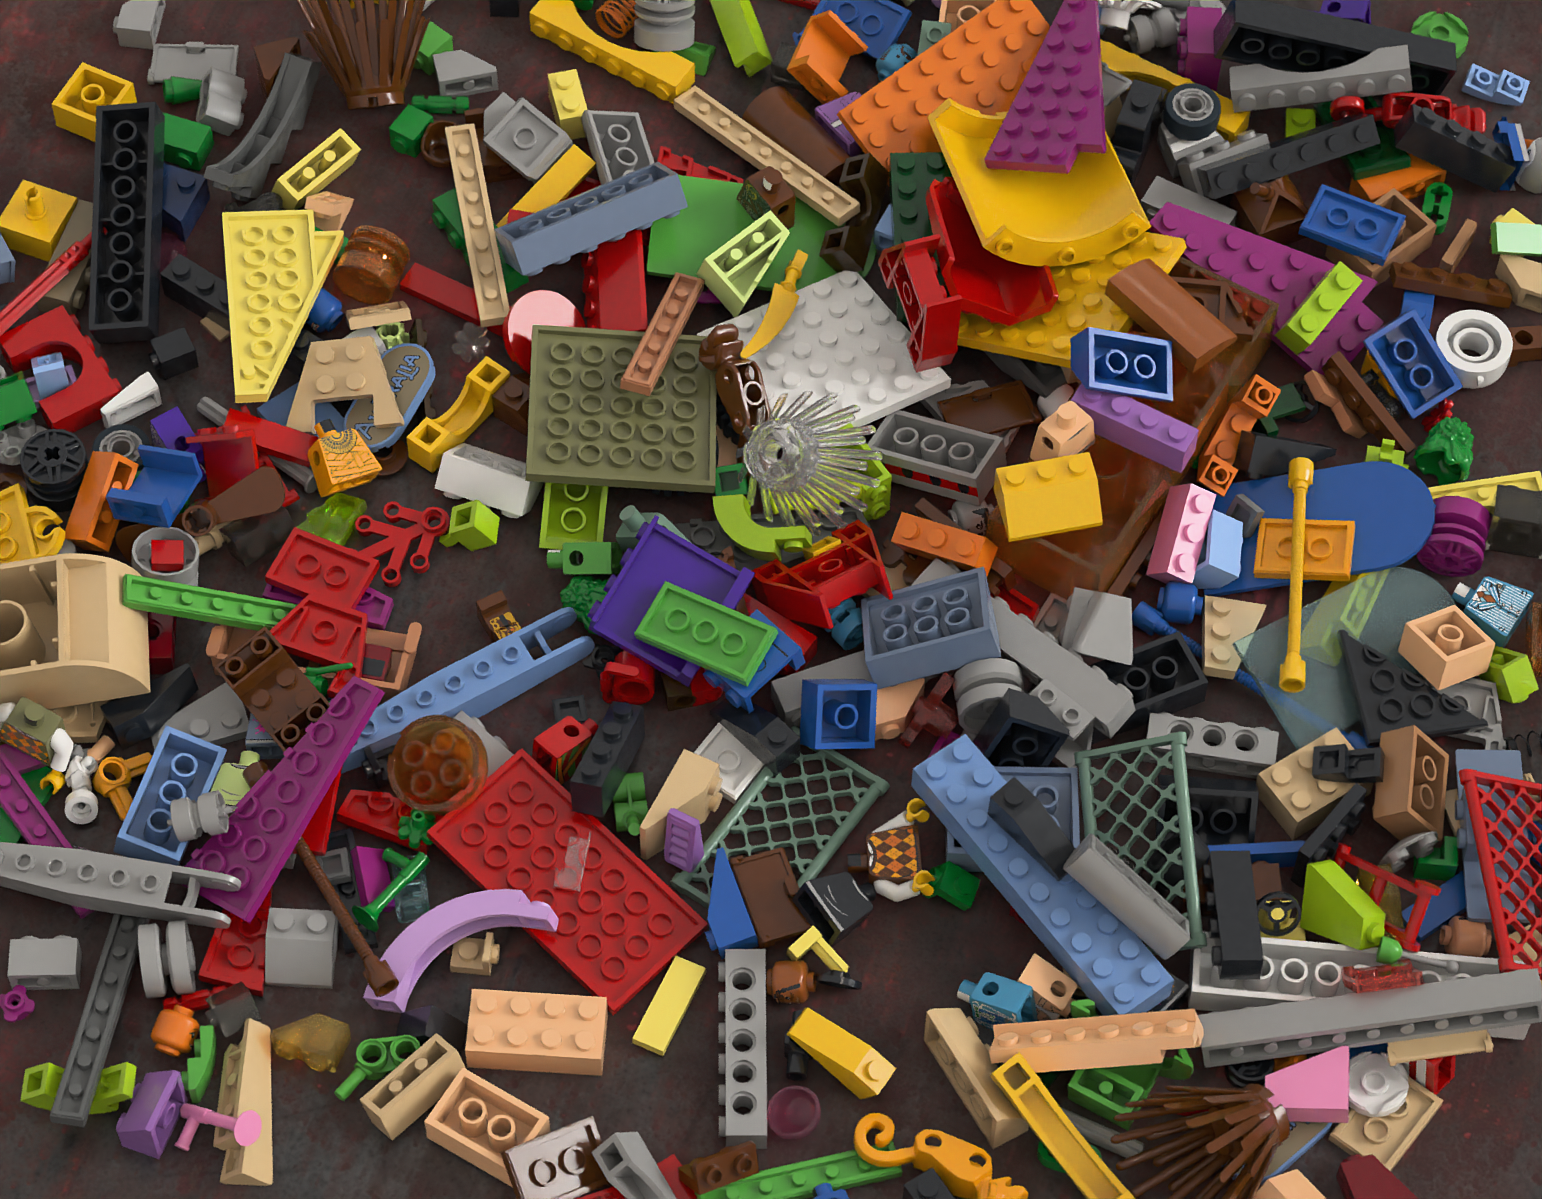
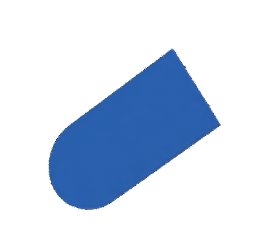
M1369 461L1314 470L1313 484L1309 486L1308 493L1306 494L1305 519L1355 521L1350 575L1390 569L1416 555L1426 544L1432 533L1436 504L1433 502L1432 495L1426 484L1412 471L1389 462ZM1287 474L1232 483L1224 497L1216 494L1213 505L1214 510L1226 514L1235 495L1244 494L1265 511L1262 518L1293 519L1294 493L1288 487ZM1203 488V489H1205V490H1207V491H1210V492L1214 493L1213 491H1211V490L1208 489V488ZM1259 524L1252 537L1243 538L1239 578L1220 589H1204V596L1216 597L1290 585V579L1254 577ZM1303 580L1302 582L1305 583L1318 580Z

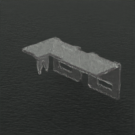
M591 831L588 839L569 837L565 857V870L563 873V868L558 871V868L555 869L553 887L580 892L590 845Z

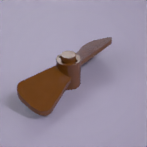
M262 466L212 500L201 499L194 502L184 513L177 515L170 527L179 528L192 536L200 537L209 533L217 524L275 512L283 505L285 500V489L281 477L273 467ZM138 523L125 526L119 530L116 535V544L128 562L131 563L133 544L138 536L151 528L160 526Z

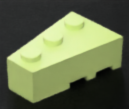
M770 210L705 258L697 275L705 280V285L734 317H737L780 251L790 232Z

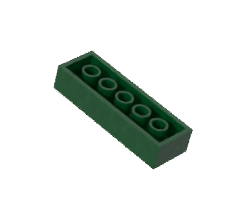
M942 152L890 153L889 185L893 246L933 235L926 205V192L933 180L936 179L939 182H943L945 177H952ZM935 250L933 258L938 268L936 277L939 285L944 286L948 298L951 296L941 273L937 250ZM895 287L896 319L902 323H908Z

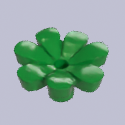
M419 808L412 809L410 817L402 816L400 818L398 837L401 840L410 838L409 846L415 849L420 846V840H423L426 845H431L433 842L427 837V831L436 824L434 822L436 820L435 815L432 812L424 814Z

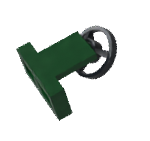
M1296 381L1278 387L1281 392L1268 416L1257 419L1252 430L1257 433L1277 436L1279 429L1274 420L1285 417L1293 423H1305L1317 414L1321 402L1316 400L1315 406L1309 404L1308 396L1303 393V385H1307L1306 381ZM1305 408L1312 410L1307 416L1300 419H1293L1288 416L1303 411Z

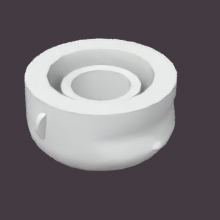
M1461 310L1451 314L1440 324L1435 339L1436 344L1463 385V388L1471 389L1483 388L1496 382L1505 372L1513 348L1512 336L1507 326L1499 318L1481 310ZM1461 350H1474L1478 352L1481 356H1468L1464 354Z

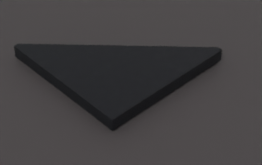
M1344 629L1338 631L1337 638L1367 747L1380 745V737L1383 732L1412 725L1419 728L1429 738L1487 729L1488 722L1485 719L1477 718L1465 710V707L1444 693L1441 695L1427 686L1426 682L1405 668L1402 670L1388 661L1386 656L1366 643L1363 645L1349 636V633Z

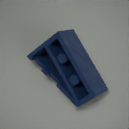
M164 163L162 227H168L178 235L180 240L186 243L210 200L208 182L206 178H203V175Z

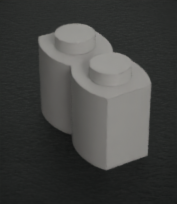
M211 67L202 79L196 122L211 126L213 131L226 136H230L235 129L238 130L244 120L241 106L247 96V89H244V79Z

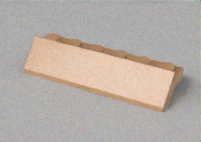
M1195 1009L993 1025L994 1040L989 1053L991 1063H1003L1020 1052L1035 1073L1156 1064L1163 1062L1166 1050L1200 1047L1204 1030Z

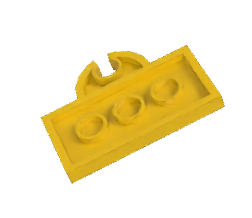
M19 483L0 491V564L57 555L65 540L66 531L60 526L54 528L48 535H42L48 525H59L63 521L55 512L45 506L35 505L29 507L25 489Z

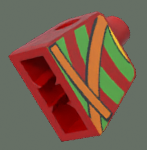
M567 716L534 738L532 758L557 782L563 785L574 775L599 727L592 719L588 718L583 723H579L572 716Z

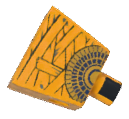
M331 419L323 420L314 426L319 439L310 447L307 455L321 498L369 483L382 470L381 465L356 430L348 429L337 433Z

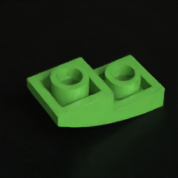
M213 1025L200 1026V1039H194L195 1058H187L188 1071H182L185 1092L189 1091L192 1104L200 1102L213 1074L217 1052V1038Z

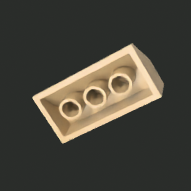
M960 1008L931 1009L926 1012L924 1041L992 1149L1027 1132L1029 1125L989 1076L998 1069L996 1063H991L990 1046L987 1043L983 1044L978 1037L979 1031L974 1020L970 1016L966 1018Z

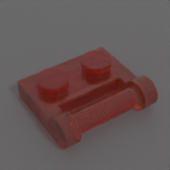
M1410 959L1398 960L1397 964L1357 969L1354 966L1342 967L1343 984L1355 993L1424 985L1422 971L1412 967Z

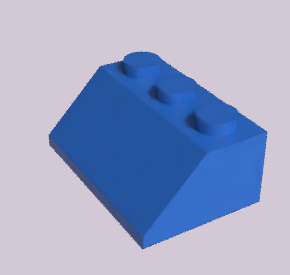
M1415 308L1404 312L1363 340L1367 350L1411 419H1414L1463 387Z
M1087 327L1070 338L1071 369L1086 389L1169 403L1173 401L1172 341Z

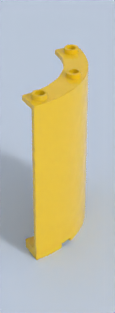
M948 98L927 117L982 246L994 255L1008 261L1030 266H1066L1109 254L1137 239L1151 227L1106 131L1105 154L1079 152L1069 174L987 168L984 159L1008 112H996L995 116L983 115L979 110L965 107Z

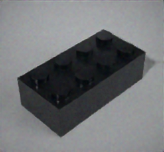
M1180 631L1133 648L1132 665L1106 659L1089 665L1091 668L1094 665L1099 667L1106 673L1109 681L1115 685L1118 683L1124 685L1133 694L1132 699L1135 712L1114 736L1147 724L1150 713L1166 712L1172 714L1205 701L1208 680ZM1093 727L1091 745L1109 738Z

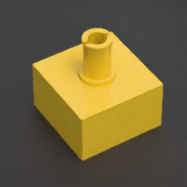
M23 180L0 216V233L8 248L49 262L78 202L77 197Z

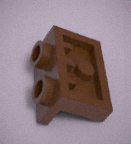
M747 1141L736 1146L724 1147L720 1152L707 1157L695 1158L690 1163L678 1167L679 1180L698 1195H702L759 1173L756 1144L752 1141Z

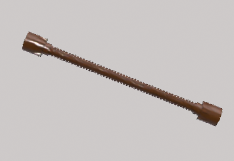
M257 761L250 764L243 771L242 776L251 789L270 769L264 761ZM301 836L294 849L361 957L363 966L366 969L362 972L375 996L382 997L389 994L399 985L398 979L387 961H380L378 956L374 955L314 857V854Z

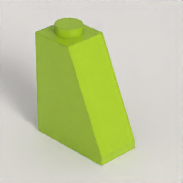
M1329 859L1307 864L1300 928L1357 950L1378 947L1381 937L1384 936L1386 913L1335 861Z

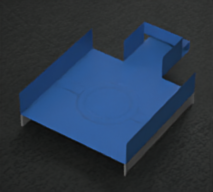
M1502 117L1494 127L1492 132L1495 142L1504 143L1512 149L1516 169L1503 183L1500 190L1515 191L1514 181L1524 161H1530L1521 124L1508 123L1507 118Z

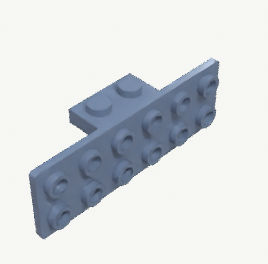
M1457 749L1455 751L1458 800L1455 801V820H1460V828L1457 829V848H1462L1467 920L1472 922H1492L1464 786L1460 783L1458 772L1462 769H1473L1479 772L1523 780L1521 752L1518 750ZM1477 784V787L1482 788L1486 793L1490 789L1489 786ZM1505 790L1510 797L1514 796V791ZM1493 792L1491 795L1492 800L1503 810L1505 808L1504 801L1496 792ZM1518 797L1516 802L1526 813L1525 802L1521 797ZM1482 804L1483 816L1494 822L1496 819L1495 814L1486 804ZM1509 809L1507 816L1519 827L1521 824L1520 819ZM1500 821L1498 829L1509 840L1512 834ZM1525 826L1523 833L1528 838V831ZM1488 834L1490 846L1500 852L1502 850L1501 843L1492 834ZM1515 839L1513 842L1514 847L1525 857L1527 849L1518 839ZM1506 851L1504 858L1515 870L1518 867V863ZM1494 864L1496 877L1501 878L1506 883L1508 880L1507 873L1499 864ZM1522 868L1520 876L1531 887L1532 878ZM1513 881L1510 888L1522 900L1524 892ZM1501 894L1502 907L1507 908L1512 913L1515 910L1514 904L1505 894ZM1528 899L1526 905L1535 915L1534 903ZM1519 911L1517 920L1520 923H1530Z

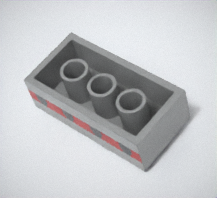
M901 410L887 415L867 444L892 475V482L977 506L981 505L993 487L996 468L1006 467L1007 465L1004 439L1002 437Z

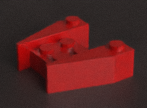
M940 234L903 242L886 248L882 251L878 260L887 289L896 287L912 333L907 342V348L916 373L951 364L958 351L957 342L962 296L960 294L947 298L944 286L939 285L936 277L938 268L933 255L940 242Z
M856 520L831 532L832 537L840 539L842 544L792 568L786 567L775 559L752 570L755 572L752 584L760 603L785 618L827 629L834 627L828 609L839 606L842 601L852 596L862 595L872 587L889 600L894 597L873 531L860 520Z

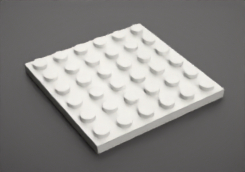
M847 270L795 291L799 295V299L792 315L780 333L765 347L746 358L755 361L762 373L771 411V418L768 420L769 430L791 457L824 444V436L849 423L855 429H858L951 386V378L941 367L916 373L907 348V342L911 336L909 330L901 321H897L895 314L858 272ZM769 303L718 325L734 324L738 328V340L744 342V349L762 323ZM715 326L697 333V336H708ZM750 366V368H749V375H750L751 379L753 380V379H754V370H753V368ZM758 408L759 417L764 422V412L761 408Z

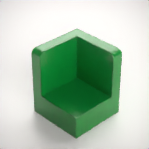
M1444 836L1441 848H1433L1434 851L1424 858L1419 857L1416 859L1415 855L1413 856V878L1448 881L1455 876L1458 867L1457 837Z

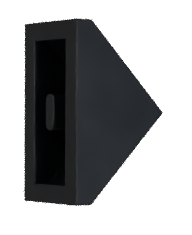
M428 1005L401 1013L396 1036L411 1035L419 1041L421 1047L437 1033L461 1055L467 1024L434 1005Z

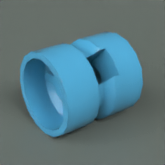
M851 598L842 601L839 606L833 609H828L834 627L823 629L827 632H832V638L844 650H850L859 645L864 640L862 609L856 608V603Z

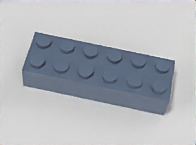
M656 162L494 229L505 262L523 276H533L542 272L545 266L550 264L558 265L571 259L570 256L576 253L594 251L598 248V244L607 240L610 242L620 240L626 236L625 233L631 230L646 229L653 225V221L662 217L664 219L675 217L680 214L681 209L688 207L678 174L663 164Z

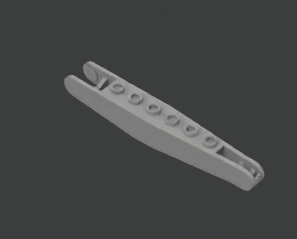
M0 842V886L80 908L163 921L186 919L187 923L192 925L222 929L230 927L231 919L227 915L218 911L195 908L200 887L224 891L240 890L241 881L234 876L81 849ZM170 883L189 885L187 896L182 906L164 903Z

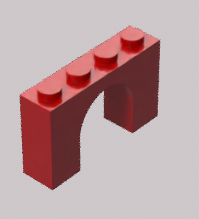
M63 305L3 333L0 336V352L14 374L31 368V358L61 352L63 359L74 361L82 367L79 378L72 385L39 401L43 420L49 429H63L73 433L102 419L100 409L123 391L117 378H110L108 375L110 371L102 356L96 357L94 354L95 347L90 337L81 334L79 331L81 326L78 319L73 313L69 315Z

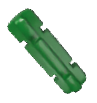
M414 95L411 106L424 112L428 110V113H452V111H456V114H464V111L469 110V98L467 96H456V99H452V96L430 95L428 98H425L424 95Z

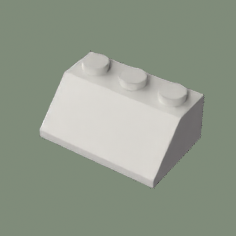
M461 443L443 453L435 489L444 491L443 495L452 499H461L463 497L472 501L479 500L487 508L500 509L501 514L504 516L519 518V516L522 517L531 511L544 482L525 481L526 463Z

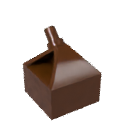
M1288 175L1261 184L1254 182L1249 188L1231 193L1229 208L1237 211L1235 224L1239 229L1282 245L1307 238L1298 233L1309 209Z

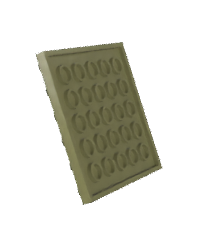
M533 324L525 481L714 493L716 480L715 375L717 371L709 370L699 362L701 342L708 336L681 334L651 395L646 396L620 388L621 379L645 332Z

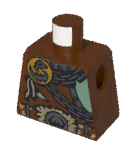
M767 166L749 176L745 180L737 200L752 219L756 221L771 210L787 230L794 227L796 197L782 179L781 172L771 166Z

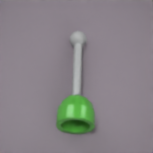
M1385 936L1381 937L1376 955V962L1392 965L1398 962L1400 958L1444 968L1450 974L1456 973L1459 969L1458 963L1454 960L1444 962L1404 952L1397 940Z

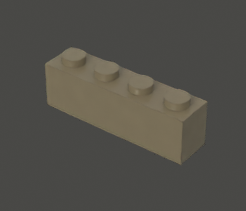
M78 200L47 268L76 241L80 242L92 231V202ZM91 249L88 251L89 255L37 302L39 311L46 313L63 305L69 315L72 313L75 315L77 310L83 307L86 296L85 292L90 285Z

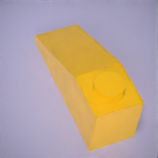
M808 1007L803 1010L787 1032L791 1039L859 1099L878 1095L896 1070L873 1047Z

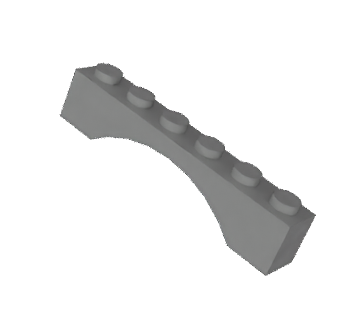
M1408 45L1378 48L1366 57L1351 64L1320 72H1286L1261 64L1229 67L1234 113L1333 101L1342 96L1365 97L1412 91Z
M616 1132L591 1152L608 1182L620 1191L626 1199H677L638 1132Z

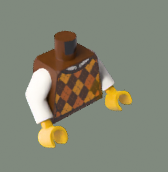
M919 798L912 799L907 805V811L900 813L872 831V833L866 835L865 853L847 854L848 873L867 872V880L873 885L875 891L894 902H900L922 894L925 896L932 895L934 888L927 883L934 881L935 877L928 871L922 870L918 824L914 825V820L926 822L929 819L927 811H919L926 803Z

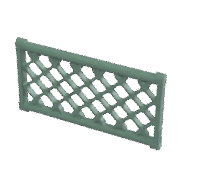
M793 726L791 729L800 737V728ZM810 748L817 753L808 755L800 753V757L793 762L800 766L801 775L798 777L784 778L781 773L776 776L765 766L703 844L704 856L694 871L689 873L682 870L681 873H676L669 884L678 892L685 894L709 910L711 895L709 882L713 880V873H709L704 864L710 856L716 858L718 846L724 848L727 859L732 855L746 854L751 856L753 852L792 847L795 860L789 861L791 867L798 869L800 878L797 880V884L800 889L804 882L816 879L879 796H884L890 788V784L833 749ZM816 759L821 760L824 770L822 773L807 775L804 772L803 762ZM825 759L843 768V770L829 771ZM852 775L871 786L868 789L855 787ZM847 776L850 782V789L833 791L829 779ZM819 779L826 781L828 792L815 795L809 793L807 782ZM802 783L805 795L788 798L784 786ZM766 785L771 787L778 786L781 788L783 798L777 801L766 802L761 792ZM851 796L856 805L850 813L847 811H837L834 799L836 797ZM828 799L831 802V813L820 815L813 813L811 802ZM806 803L810 815L792 818L788 807L791 804ZM778 806L785 808L787 819L776 822L768 821L766 809ZM748 808L751 810H761L764 822L749 826L745 824L742 816ZM832 819L838 828L832 836L819 835L815 823ZM810 823L814 835L798 839L794 836L793 826ZM783 826L789 828L790 840L772 841L770 829ZM766 831L768 837L767 844L756 846L749 844L748 832ZM729 832L733 834L740 833L744 836L746 845L743 848L728 849L723 840ZM814 843L819 853L814 860L801 859L798 856L797 846ZM691 880L705 882L708 894L705 895L689 884Z
M1179 731L1164 736L1075 752V766L1079 768L1085 838L1090 833L1097 838L1099 837L1104 845L1112 843L1119 849L1117 856L1121 860L1123 857L1128 856L1135 861L1136 867L1133 870L1135 873L1138 874L1142 869H1145L1153 876V880L1150 883L1153 889L1160 882L1170 889V894L1165 899L1167 902L1171 903L1176 896L1186 899L1187 912L1182 915L1189 921L1190 940L1178 951L1207 947L1206 933H1203L1188 788L1185 746H1187L1186 732ZM1171 745V751L1167 752L1162 758L1157 757L1151 751V748ZM1141 750L1132 764H1128L1121 758V754ZM1149 754L1157 760L1158 764L1151 775L1145 777L1137 768L1143 758ZM1110 756V759L1101 770L1091 766V760ZM1119 760L1126 765L1127 771L1121 780L1115 783L1108 778L1107 772L1114 762ZM1167 767L1174 771L1175 783L1162 790L1154 783V780L1159 772ZM1136 773L1144 780V784L1137 794L1132 796L1124 790V784L1132 774ZM1106 779L1113 785V790L1107 799L1101 802L1094 798L1093 786ZM1150 786H1153L1161 793V796L1153 808L1148 809L1141 803L1140 799ZM1122 792L1129 797L1130 803L1123 813L1118 815L1110 808V804L1116 795ZM1170 799L1173 802H1177L1178 815L1165 822L1158 816L1157 812L1165 800ZM1136 805H1139L1146 810L1147 816L1140 826L1135 828L1127 822V816ZM1105 811H1109L1116 817V822L1108 833L1097 830L1096 818L1100 817ZM1156 818L1164 825V829L1156 840L1151 841L1144 835L1143 831L1151 819ZM1122 824H1126L1132 829L1133 835L1126 845L1121 847L1113 840V835ZM1170 831L1180 834L1181 847L1177 848L1172 854H1168L1160 846ZM1142 837L1149 842L1150 848L1143 858L1138 860L1130 854V848L1137 838ZM1156 850H1159L1167 857L1166 863L1158 873H1154L1146 865ZM1176 863L1183 867L1184 880L1179 881L1172 887L1163 877L1169 867ZM1149 946L1147 947L1153 955H1158Z

